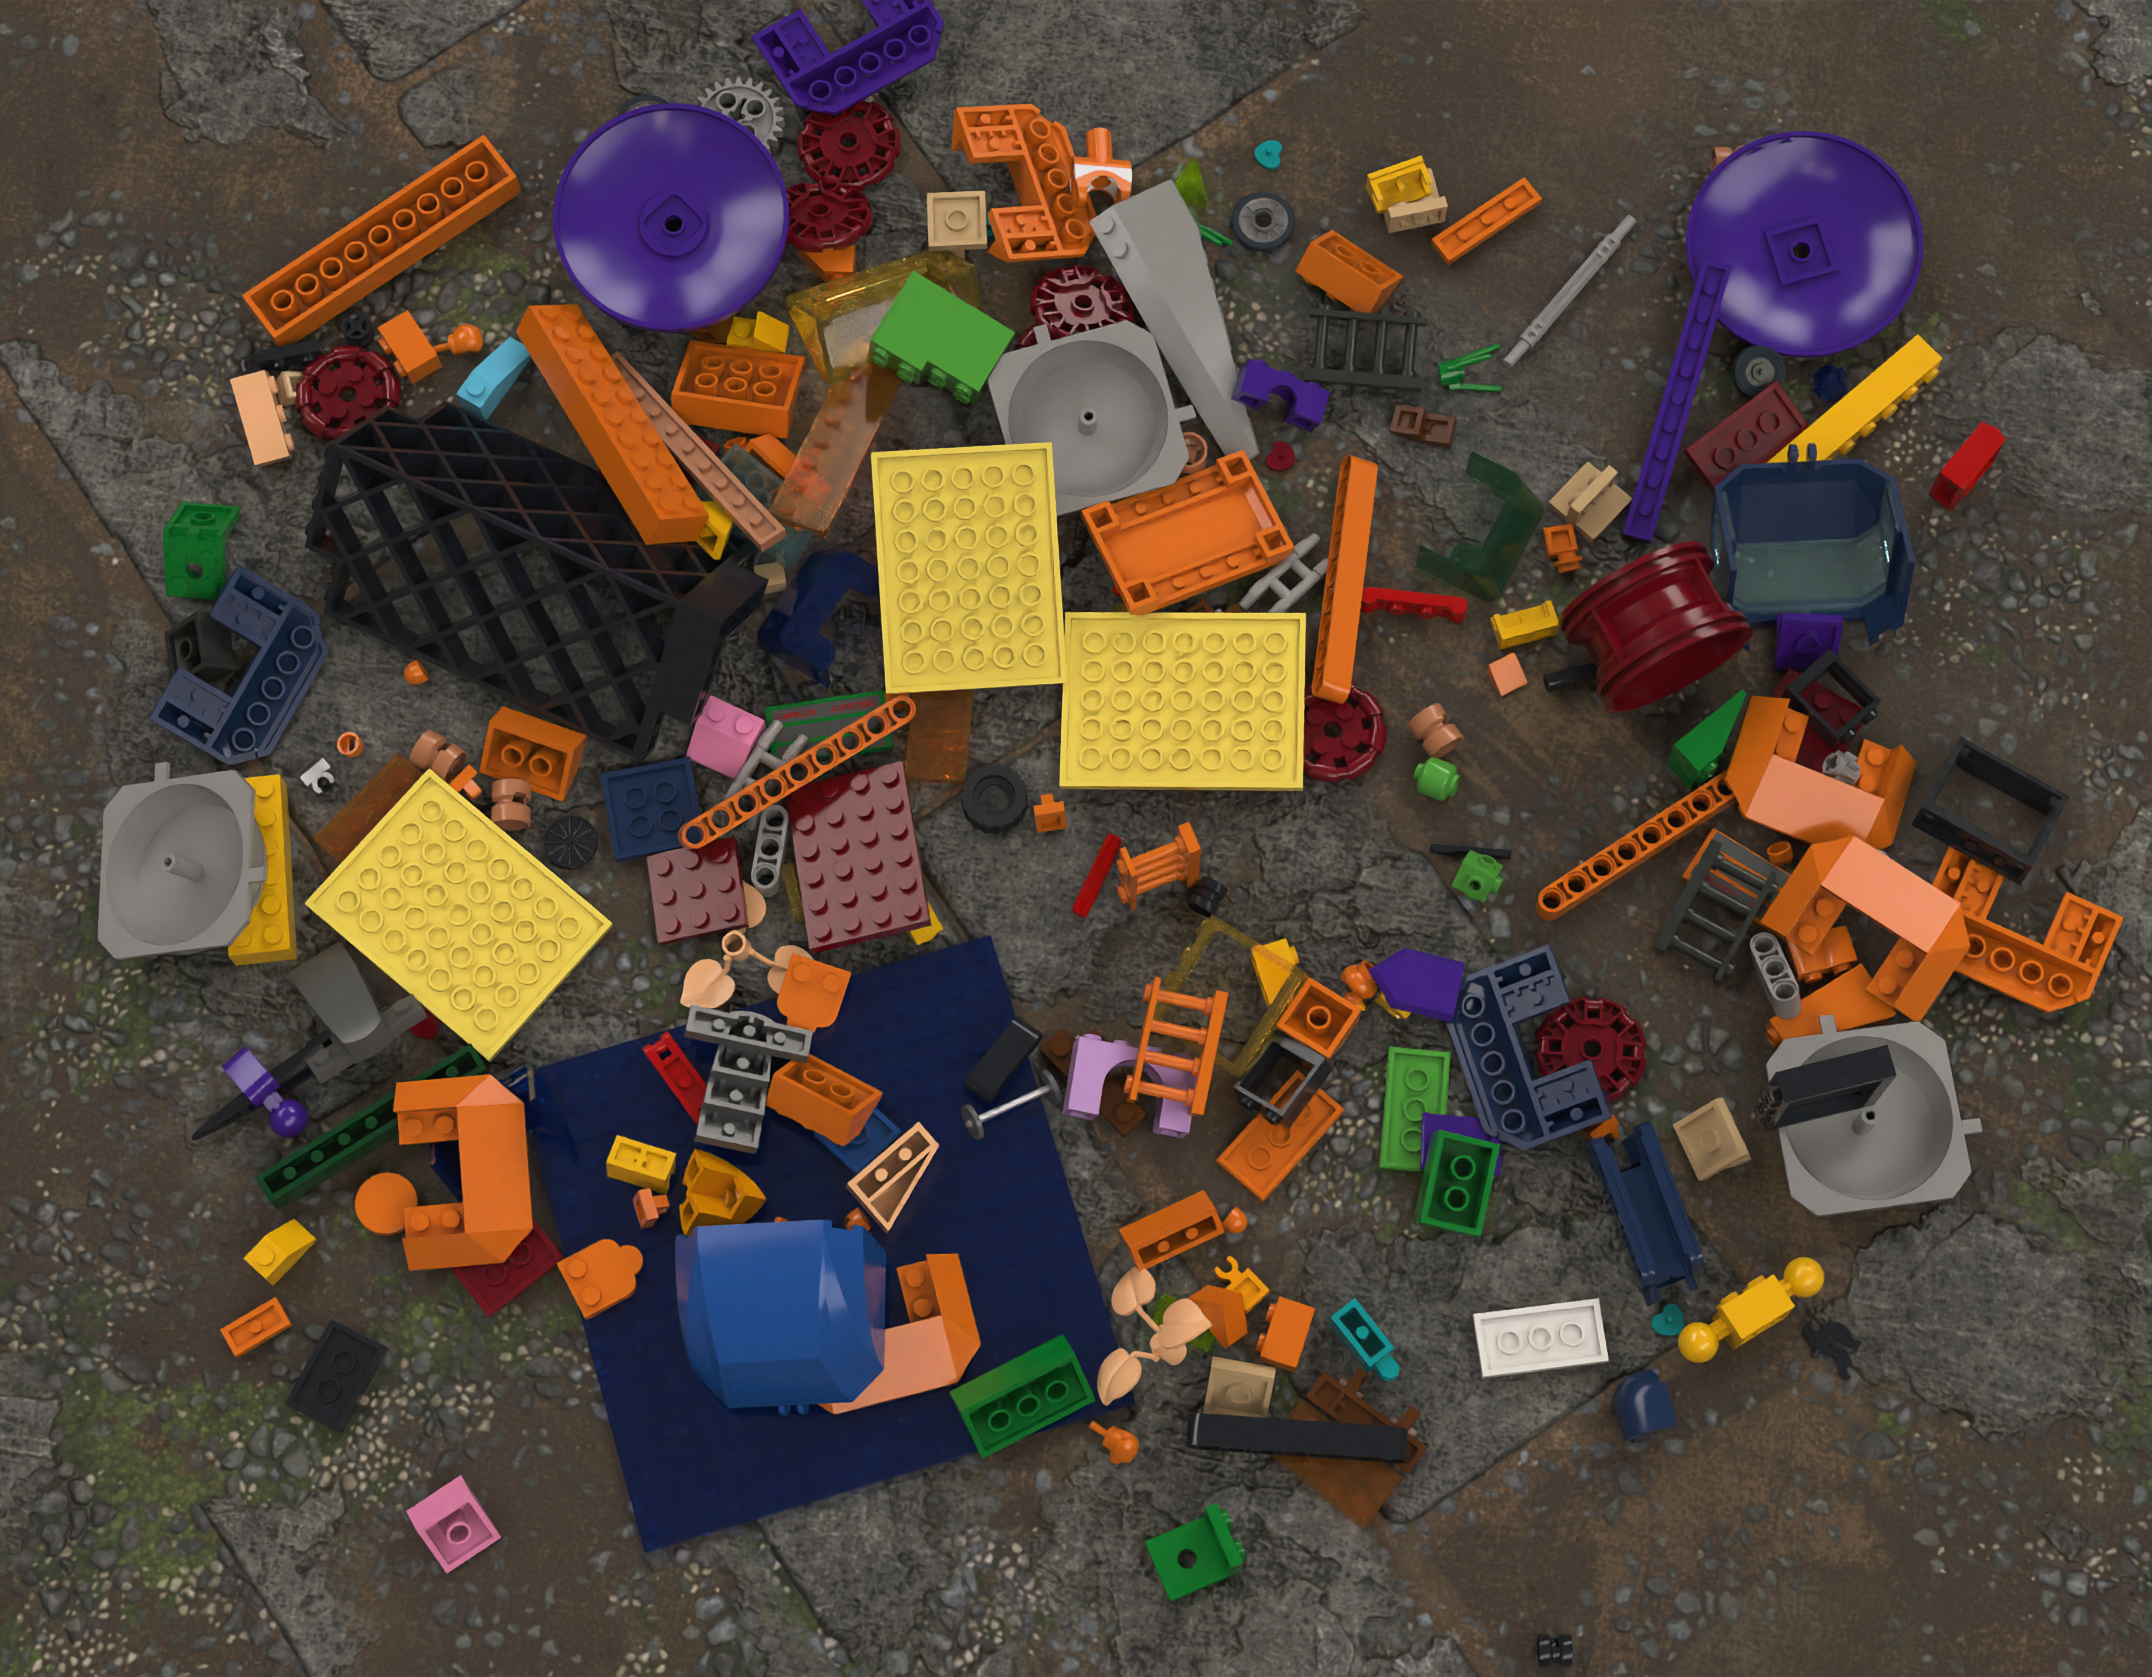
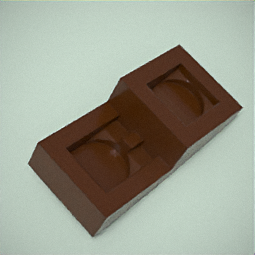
M1396 404L1390 433L1415 442L1451 449L1457 420L1456 417L1429 414L1425 408Z

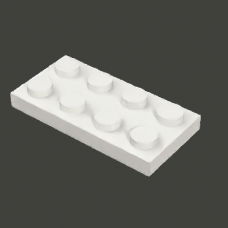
M1599 1298L1478 1313L1472 1316L1482 1379L1608 1363L1609 1361Z

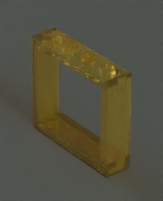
M1211 915L1209 920L1204 919L1198 927L1196 934L1199 936L1193 946L1188 945L1180 957L1182 963L1176 972L1172 971L1164 982L1166 991L1175 993L1180 991L1217 930L1222 931L1290 974L1235 1063L1216 1053L1214 1063L1241 1078L1245 1070L1275 1032L1277 1023L1310 975L1216 916ZM1157 1001L1153 1020L1167 1022L1162 1018L1171 1004ZM1175 1037L1201 1053L1202 1046L1197 1045V1042Z

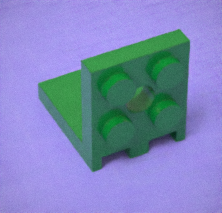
M190 502L180 503L163 529L166 596L211 600L219 598L217 594L227 582L226 540L240 519L239 506ZM188 564H199L203 569V573L194 574L190 571Z
M1217 1503L1205 1507L1203 1517L1145 1542V1546L1170 1603L1241 1572L1243 1561L1245 1560L1244 1557L1246 1556L1239 1538L1233 1540L1230 1534L1233 1524L1226 1508L1220 1510ZM1183 1551H1190L1196 1556V1564L1188 1569L1183 1568L1178 1563V1555Z

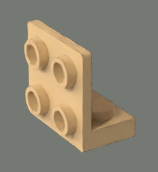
M1427 168L1432 184H1429L1432 196L1409 204L1407 202L1396 203L1389 207L1387 212L1383 213L1388 233L1445 222L1448 205L1445 196L1439 197L1432 169Z

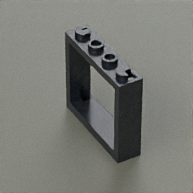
M1961 737L1911 825L2021 886L2032 869L2070 796ZM1955 765L2047 816L2027 854L1934 803Z
M1888 1045L1775 1072L1757 1100V1105L1754 1106L1755 1116L1758 1117L1760 1124L1763 1123L1765 1132L1874 1105L1897 1076Z

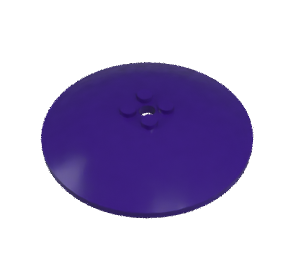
M1793 131L1769 135L1755 140L1729 155L1714 169L1700 188L1693 203L1686 230V258L1694 287L1696 286L1704 258L1732 266L1717 321L1735 337L1751 346H1766L1775 350L1781 356L1795 358H1814L1839 354L1853 349L1879 334L1896 318L1909 300L1919 276L1923 257V234L1918 210L1910 192L1897 173L1884 160L1862 145L1840 136L1816 131ZM1797 246H1804L1808 249L1809 256L1804 259L1797 258L1793 253V249Z

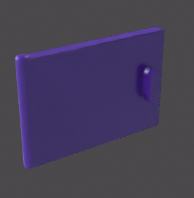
M1422 1113L1420 1170H1424L1432 1132L1443 1130L1500 1144L1494 1176H1500L1501 1140L1484 1132L1480 1118Z

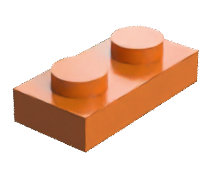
M274 1297L220 1329L235 1357L239 1358L293 1325L279 1300Z

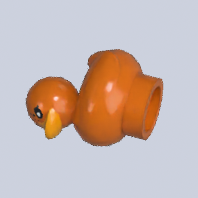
M1365 960L1359 965H1349L1341 975V982H1345L1352 990L1347 992L1343 998L1362 1009V1011L1365 1010L1363 999H1370L1377 992V983L1368 972L1374 966Z

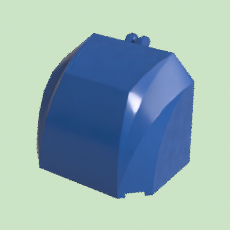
M823 1219L698 1226L693 1228V1235L687 1238L686 1235L681 1234L676 1236L677 1301L685 1351L691 1368L697 1377L728 1408L778 1406L779 1414L786 1416L790 1413L791 1405H797L798 1413L800 1415H807L809 1404L853 1402L884 1370L886 1251L863 1226L853 1225L851 1230L832 1227V1221Z

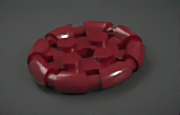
M860 101L839 113V116L833 119L830 117L832 114L814 110L808 114L803 121V130L798 133L797 153L799 160L805 164L804 170L816 183H818V180H821L823 187H826V185L835 187L837 184H841V187L849 189L854 187L859 191H863L865 186L872 183L877 185L882 182L894 169V160L896 157H899L901 150L900 132L897 127H894L892 116L879 104L873 101L871 103ZM858 112L865 113L864 120L856 118L855 115ZM875 128H882L883 131L876 134ZM814 131H823L821 137L814 135ZM845 138H853L857 141L855 146L851 148H845L841 145L842 140ZM877 149L885 151L883 157L877 155ZM821 152L823 157L815 160L814 155ZM866 167L868 173L860 176L857 170ZM833 168L840 173L839 177L831 174Z
M818 180V183L807 184L806 181L786 189L790 218L786 245L793 244L797 250L813 253H823V249L833 248L834 251L841 250L858 242L859 236H864L871 227L873 220L871 205L868 199L854 187L849 189L841 187V184H837L835 187L829 185L823 187L822 181Z
M1071 265L1068 269L1060 267L1046 273L1038 280V286L1032 289L1030 295V312L1036 316L1035 324L1037 326L1047 325L1051 340L1125 320L1133 323L1134 305L1133 301L1128 299L1129 293L1126 288L1112 275L1106 276L1094 267L1084 265ZM1094 283H1096V284H1099V285H1101V286H1100V289H1098V288H1096V287H1094V286H1092V285H1093ZM1076 303H1083L1089 306V308H1080Z
M356 345L334 347L332 352L318 355L316 361L308 363L301 372L303 378L300 383L296 384L295 389L296 410L298 413H301L303 417L302 423L318 438L322 440L326 438L333 441L336 440L345 431L355 427L358 422L364 421L373 412L380 410L381 408H374L377 402L384 403V406L387 405L394 409L399 407L401 400L399 378L394 376V368L390 362L374 350L368 352L362 350L361 346ZM359 361L366 363L364 370L357 366ZM339 362L341 368L330 372L328 366ZM383 378L384 382L382 385L376 387L374 381ZM313 382L319 383V391L311 388ZM349 390L356 392L354 400L350 402L341 400L344 392ZM321 406L323 411L319 413L313 412L312 409ZM334 421L341 423L337 429L331 428Z
M1312 682L1305 685V709L1308 712L1304 718L1303 771L1308 773V777L1314 780L1328 783H1338L1339 779L1345 778L1352 780L1363 775L1375 765L1374 760L1377 755H1382L1387 740V725L1383 724L1382 717H1384V712L1380 704L1370 692H1363L1353 682H1351L1348 698L1343 704L1332 701L1321 703L1319 697L1312 695ZM1349 698L1358 702L1355 709L1351 704L1347 703ZM1371 721L1372 727L1363 730L1362 722ZM1329 725H1336L1340 728L1341 734L1336 738H1330L1326 736L1324 729ZM1359 745L1367 748L1364 754L1355 751ZM1311 752L1320 757L1316 763L1307 759ZM1344 760L1345 766L1335 767L1334 762Z
M1588 996L1571 999V1004L1559 1008L1553 1014L1549 1013L1538 1030L1536 1042H1539V1047L1535 1054L1542 1076L1545 1077L1558 1072L1563 1066L1566 1069L1584 1061L1592 1060L1602 1089L1608 1093L1610 1103L1625 1095L1624 1091L1629 1087L1633 1088L1644 1072L1647 1061L1644 1058V1049H1647L1644 1033L1636 1019L1633 1021L1626 1013L1628 1010L1612 1000L1599 997V1000L1588 999ZM1587 1011L1598 1012V1019L1587 1018ZM1566 1018L1570 1019L1574 1024L1568 1030L1561 1024ZM1616 1021L1624 1028L1618 1034L1610 1027ZM1588 1042L1596 1043L1600 1048V1054L1596 1057L1587 1056L1583 1051V1045ZM1551 1043H1561L1560 1052L1551 1051ZM1623 1047L1632 1049L1631 1057L1623 1056ZM1615 1070L1622 1075L1617 1082L1610 1077Z

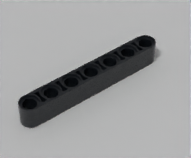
M1191 1413L1187 1415L1185 1447L1208 1451L1405 1463L1407 1462L1408 1429L1394 1426Z

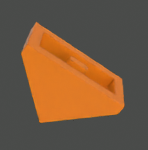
M1206 1285L1187 1298L1195 1302L1211 1322L1212 1326L1209 1330L1224 1349H1227L1247 1335L1248 1330L1242 1293Z

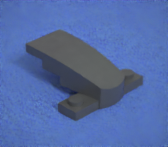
M338 941L288 973L324 1028L336 1040V1042L317 1051L306 1060L320 1084L352 1064L376 1055L386 1048L395 1037L427 1018L426 1013L413 994L398 1000L393 1006L381 1012L373 993L341 941Z
M690 1005L684 1037L719 1044L707 1082L694 1141L756 1154L765 1113L767 1088L770 1082L771 1056L806 1063L809 1057L813 1031L774 1023L768 1017L755 1012L731 1011L728 1013Z

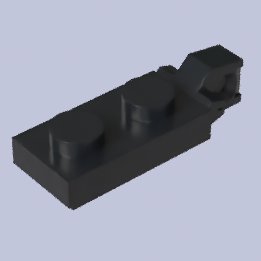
M318 340L260 350L261 354L240 358L243 374L247 375L271 369L274 372H282L288 370L289 366L298 364L306 366L308 363L316 361L318 355H325V352Z

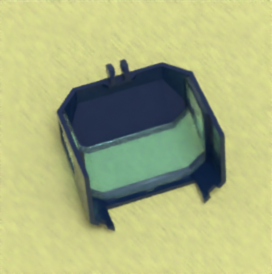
M1815 443L1808 444L1806 461L1797 462L1799 457L1797 445L1789 444L1787 452L1788 462L1740 464L1714 487L1709 524L1711 553L1714 562V585L1722 601L1728 602L1733 610L1741 611L1746 618V623L1750 626L1772 625L1775 622V616L1781 615V613L1842 615L1843 621L1864 620L1869 647L1880 640L1879 635L1888 629L1894 631L1904 624L1915 558L1894 477L1862 459L1816 461L1817 448ZM1750 642L1743 647L1748 652L1750 651Z

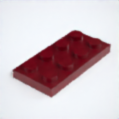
M1774 381L1684 449L1683 452L1714 494V487L1740 464L1767 463L1809 426L1778 382Z

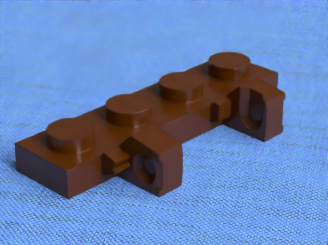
M1061 1027L1039 1047V1051L1068 1080L1073 1044L1080 1035L1078 1034L1073 1039ZM1096 1028L1089 1033L1102 1037V1041H1104V1036ZM1107 1074L1103 1083L1099 1113L1125 1138L1147 1118V1114L1136 1104L1141 1097L1137 1094L1135 1102H1127L1128 1094L1123 1093L1125 1084L1120 1080L1115 1082ZM1141 1075L1140 1081L1146 1082L1147 1080Z
M1358 1368L1350 1380L1342 1377L1338 1382L1324 1371L1305 1398L1338 1423L1394 1426L1408 1429L1407 1462L1393 1464L1409 1475L1427 1450L1425 1445L1414 1438L1418 1431L1412 1428L1421 1413L1410 1405L1400 1421L1394 1417L1388 1419L1363 1400L1364 1395L1359 1392L1368 1379L1369 1374Z

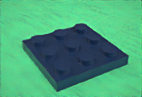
M690 757L600 774L616 863L684 848L679 843L678 831L685 823L701 814ZM690 827L686 832L687 840L692 844H697L701 838L700 831L695 827Z

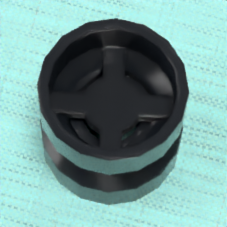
M1203 876L1197 884L1198 890L1196 894L1191 895L1187 905L1194 912L1204 917L1214 918L1218 910L1216 904L1224 899L1228 890L1219 882Z
M1538 1634V1667H1549L1551 1664H1559L1561 1667H1572L1573 1646L1571 1634H1561L1558 1638H1551L1548 1634Z

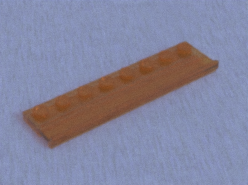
M856 337L769 510V513L780 524L802 531L804 528L818 533V537L822 539L825 536L827 537L903 383V380L896 375L897 371L888 366L882 368L871 360L872 356L868 354L870 343L868 340Z

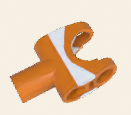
M1105 128L1089 130L1086 133L1087 157L1072 156L1070 162L1069 180L1074 206L1084 207L1087 193L1093 190L1106 192L1113 199L1114 204L1130 198L1132 184L1131 162L1113 159L1111 132Z

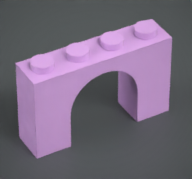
M1084 1034L1083 1037L1080 1036L1073 1044L1062 1115L1091 1121L1099 1114L1103 1083L1107 1073L1118 1067H1134L1138 1048L1132 1047V1043L1127 1041L1115 1040L1113 1043L1102 1041V1037L1098 1035ZM1147 1046L1149 1051L1162 1053L1160 1048ZM1176 1052L1172 1055L1194 1060L1190 1054ZM1145 1062L1143 1064L1142 1071L1150 1077L1154 1084L1186 1091L1188 1088L1193 1089L1196 1077L1191 1076V1072ZM1157 1097L1152 1133L1183 1139L1190 1131L1192 1116L1188 1115L1189 1107L1184 1106L1185 1103Z

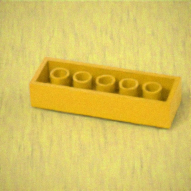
M280 774L244 778L255 789L254 818L266 848L268 877L267 882L264 883L260 899L250 915L249 924L232 945L228 946V956L236 966L297 959L287 785Z

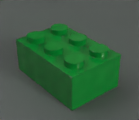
M1443 1130L1432 1132L1412 1224L1469 1238L1481 1237L1500 1144Z

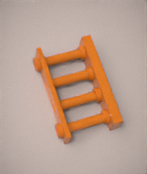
M1190 822L1178 826L1177 837L1174 838V842L1136 857L1130 858L1126 847L1120 848V859L1116 861L1119 869L1120 886L1116 887L1121 903H1127L1130 911L1137 908V895L1175 880L1179 882L1184 881L1187 889L1197 886L1200 873L1201 848Z
M1155 977L1152 980V984L1146 983L1142 1001L1148 1002L1133 1075L1127 1074L1123 1093L1128 1094L1127 1102L1131 1103L1136 1101L1137 1093L1185 1103L1184 1106L1189 1107L1188 1115L1201 1117L1204 1115L1228 992L1216 990L1212 997L1207 996L1206 999L1161 990L1159 989L1161 978ZM1156 1002L1203 1011V1015L1208 1016L1206 1028L1201 1027L1199 1030L1153 1020ZM1150 1032L1197 1042V1045L1202 1046L1200 1058L1195 1057L1194 1060L1147 1050ZM1144 1062L1191 1072V1076L1196 1077L1193 1089L1188 1088L1186 1091L1140 1081Z

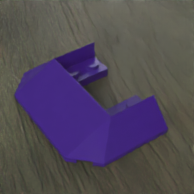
M860 0L878 28L831 54L801 9L751 37L796 107L837 115L935 60L944 21L931 1Z

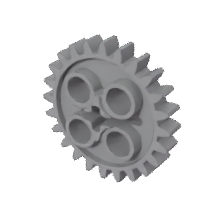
M737 77L735 84H732L729 78H726L725 86L723 87L718 82H715L716 90L714 92L708 88L705 89L707 98L698 96L699 106L720 112L746 127L761 141L770 154L769 145L773 147L779 146L776 137H783L782 127H785V121L782 117L784 116L783 107H779L780 101L778 97L773 98L771 88L764 91L762 82L754 87L752 78H749L746 84H742L740 77ZM744 100H746V102H745V104H744V106L742 107V110H741V108H740V107H741V104H742V102H743ZM725 104H734L731 108H723ZM755 110L762 111L759 115L750 114Z

